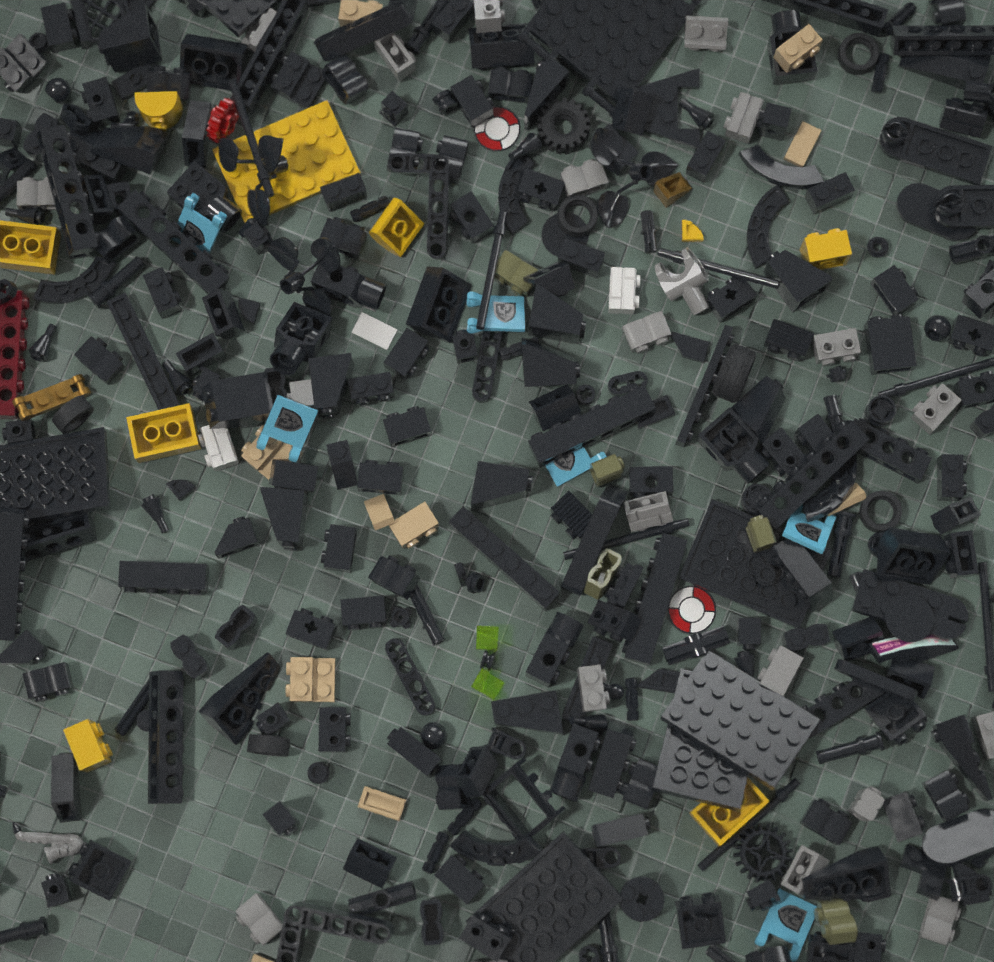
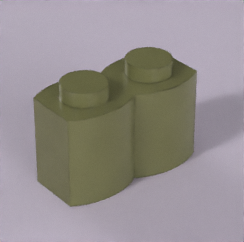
M505 250L498 260L494 281L500 285H504V283L511 287L510 290L518 296L524 295L527 297L534 286L524 282L523 277L538 270Z
M615 454L591 463L589 469L596 486L600 487L621 478L625 466L620 456L616 457Z
M763 515L750 519L745 529L753 552L757 553L772 548L777 541L768 517L763 518Z
M609 548L601 553L597 565L588 574L584 588L585 594L596 600L604 596L609 583L618 572L622 558L620 554Z
M842 899L818 901L817 908L814 909V917L821 925L823 938H826L830 945L855 942L858 929L853 916L850 914L847 902Z

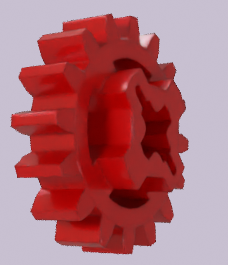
M224 98L223 101L219 102V106H215L212 109L207 123L208 128L206 129L209 140L219 143L220 138H226L227 135L230 136L235 130L238 111L234 100Z

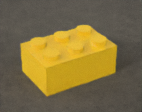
M0 220V268L55 275L61 233L57 227Z
M190 403L126 417L134 458L138 463L201 449L194 411Z
M747 777L740 812L700 802L689 814L716 845L721 846L761 810L769 800Z

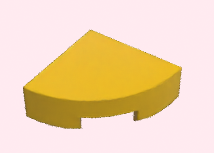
M682 220V242H703L701 230L691 221Z

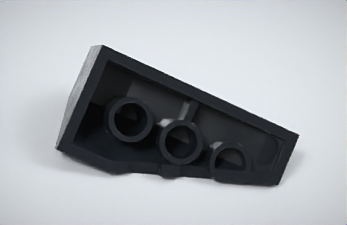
M266 652L214 693L198 712L210 726L231 743L237 745L250 730L253 724L251 720L256 710H260L262 697L265 691L270 689L280 669V665L270 653Z
M965 714L933 725L931 735L934 742L939 743L941 749L983 801L992 800L986 776L978 768L981 761L979 754L971 746L975 741Z

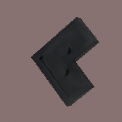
M906 844L900 867L919 873L920 878L916 893L937 901L940 897L947 867L940 866L937 863L933 864L925 857L922 849Z

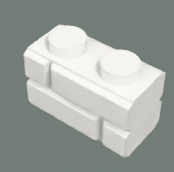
M611 267L608 313L632 315L635 308H639V296L635 295V290L640 288V275H636L635 268Z
M209 425L200 428L201 434L198 435L201 446H206L208 454L204 456L208 467L212 466L214 471H219L239 464L228 428L210 429Z

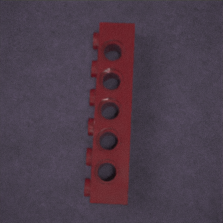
M17 290V294L13 299L0 305V419L19 420L18 414L20 412L18 408L14 407L12 401L20 397L21 393L24 392L22 372H25L26 362L23 359V351L27 349V340L24 338L25 330H28V318L25 317L26 310H29L30 301L23 290ZM16 309V316L8 317L9 312ZM16 330L13 338H7L9 331ZM15 351L11 359H6L7 352ZM9 371H13V377L9 380H5V374ZM12 392L11 399L3 401L4 394Z

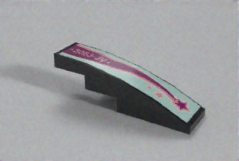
M927 636L917 642H905L896 637H890L869 643V651L878 664L894 658L898 663L912 658L922 662L959 649L954 639L945 641L932 636Z

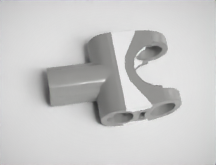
M686 247L681 250L685 264L683 273L674 274L668 268L666 269L661 262L655 265V272L669 300L674 301L683 296L692 314L695 315L710 306L699 286L709 281V277L699 259Z

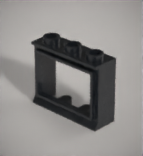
M525 757L516 762L486 788V792L482 795L485 802L493 808L500 821L505 823L515 839L522 837L526 833L533 837L566 809L562 806L556 811L548 802L553 797L551 791L546 790L541 793L534 784L539 779L538 775L533 772L528 776L520 766L527 761ZM511 774H513L547 816L531 831L526 828L495 789Z

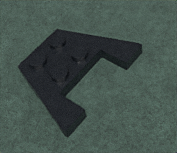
M694 69L637 87V90L653 95L644 128L645 133L660 138L664 137L673 140L675 143L691 146L693 149L698 148L700 144V129H678V89H699L700 69Z

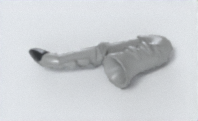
M15 822L12 823L14 835L18 840L28 843L34 842L38 844L42 842V844H51V847H44L50 865L59 858L74 856L79 853L83 845V839L76 834L23 832L20 826Z

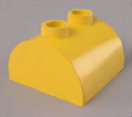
M177 91L135 93L136 105L144 121L150 127L159 128L161 131L166 132L167 129L179 122L183 113V104Z
M393 198L369 231V235L383 248L401 257L425 223L401 199Z

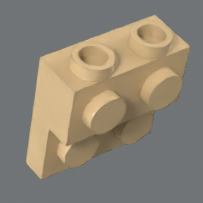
M262 425L255 433L257 438L252 443L249 441L243 446L241 457L269 480L272 459L289 461V452L292 445L269 437L265 449H257V440L264 427Z
M291 657V662L286 663V675H290V684H286V697H290L291 702H335L336 659Z

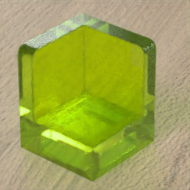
M477 626L476 650L498 651L499 627Z
M481 668L471 689L494 701L504 682L491 675L489 671Z

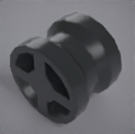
M450 89L441 91L432 99L434 105H438V111L441 115L450 113L458 106V102L451 97Z

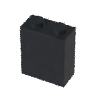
M895 314L887 319H882L881 316L869 318V321L864 325L871 375L914 370L917 364L910 316L903 317V314Z

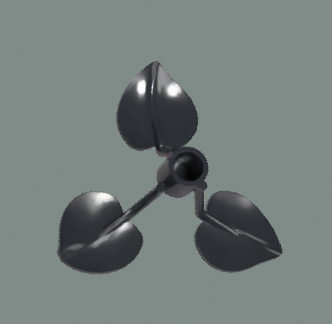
M597 128L591 143L595 159L602 165H610L614 159L618 163L630 166L629 176L633 180L617 190L616 193L605 191L600 195L597 202V210L605 226L613 228L626 216L629 203L625 196L620 195L623 191L633 185H637L639 181H645L647 184L655 186L658 180L670 176L678 165L670 157L657 151L645 153L641 159V164L619 159L617 156L623 150L621 136L611 129Z
M264 135L259 139L258 151L272 180L277 178L276 174L288 170V161L285 156L281 155L284 139ZM229 138L219 139V160L227 172L235 171L237 163L255 164L254 160H241L237 158L239 150L234 141ZM259 183L255 190H249L247 204L251 215L260 224L267 226L269 225L270 202L267 194L260 190L263 185Z
M280 237L266 244L264 247L285 269L289 270L288 274L280 281L281 290L288 295L295 291L297 293L304 291L302 298L306 307L330 316L332 302L328 294L321 288L314 290L312 286H302L305 282L304 275L319 263L327 271H335L339 268L341 259L334 243L325 237L316 239L312 243L310 250L317 260L301 273L294 272L299 264L297 259L299 253L291 240L286 237Z

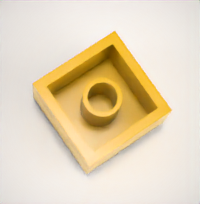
M839 228L829 230L826 234L820 235L818 232L808 234L800 247L801 258L820 270L847 265L852 255L847 230L840 231Z
M86 719L63 729L80 771L90 772L112 762L110 756L113 754L108 743L105 744L102 739L104 731L100 724Z

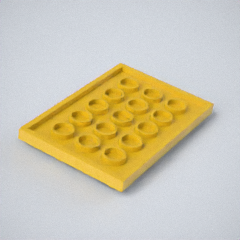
M328 100L254 131L258 144L259 139L264 135L283 138L281 155L285 156L288 161V170L276 174L277 178L270 180L275 195L268 197L270 202L269 215L320 194L321 186L358 172L360 173ZM246 135L233 140L239 150L238 159L254 160ZM218 147L212 149L236 205L242 210L241 216L245 223L248 219L253 218L248 208L247 195L249 190H255V187L259 184L256 164L237 163L235 171L227 172L220 163Z

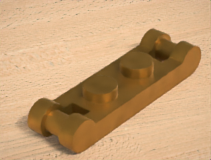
M78 374L71 379L29 395L17 397L12 403L15 408H18L20 412L18 415L21 421H25L62 407L77 396L83 395L87 397L91 394L89 387L85 386L83 375ZM76 386L78 391L73 393L71 387ZM30 403L32 409H27L26 405Z

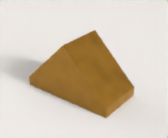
M679 172L658 180L655 183L653 192L667 208L688 193L692 187Z

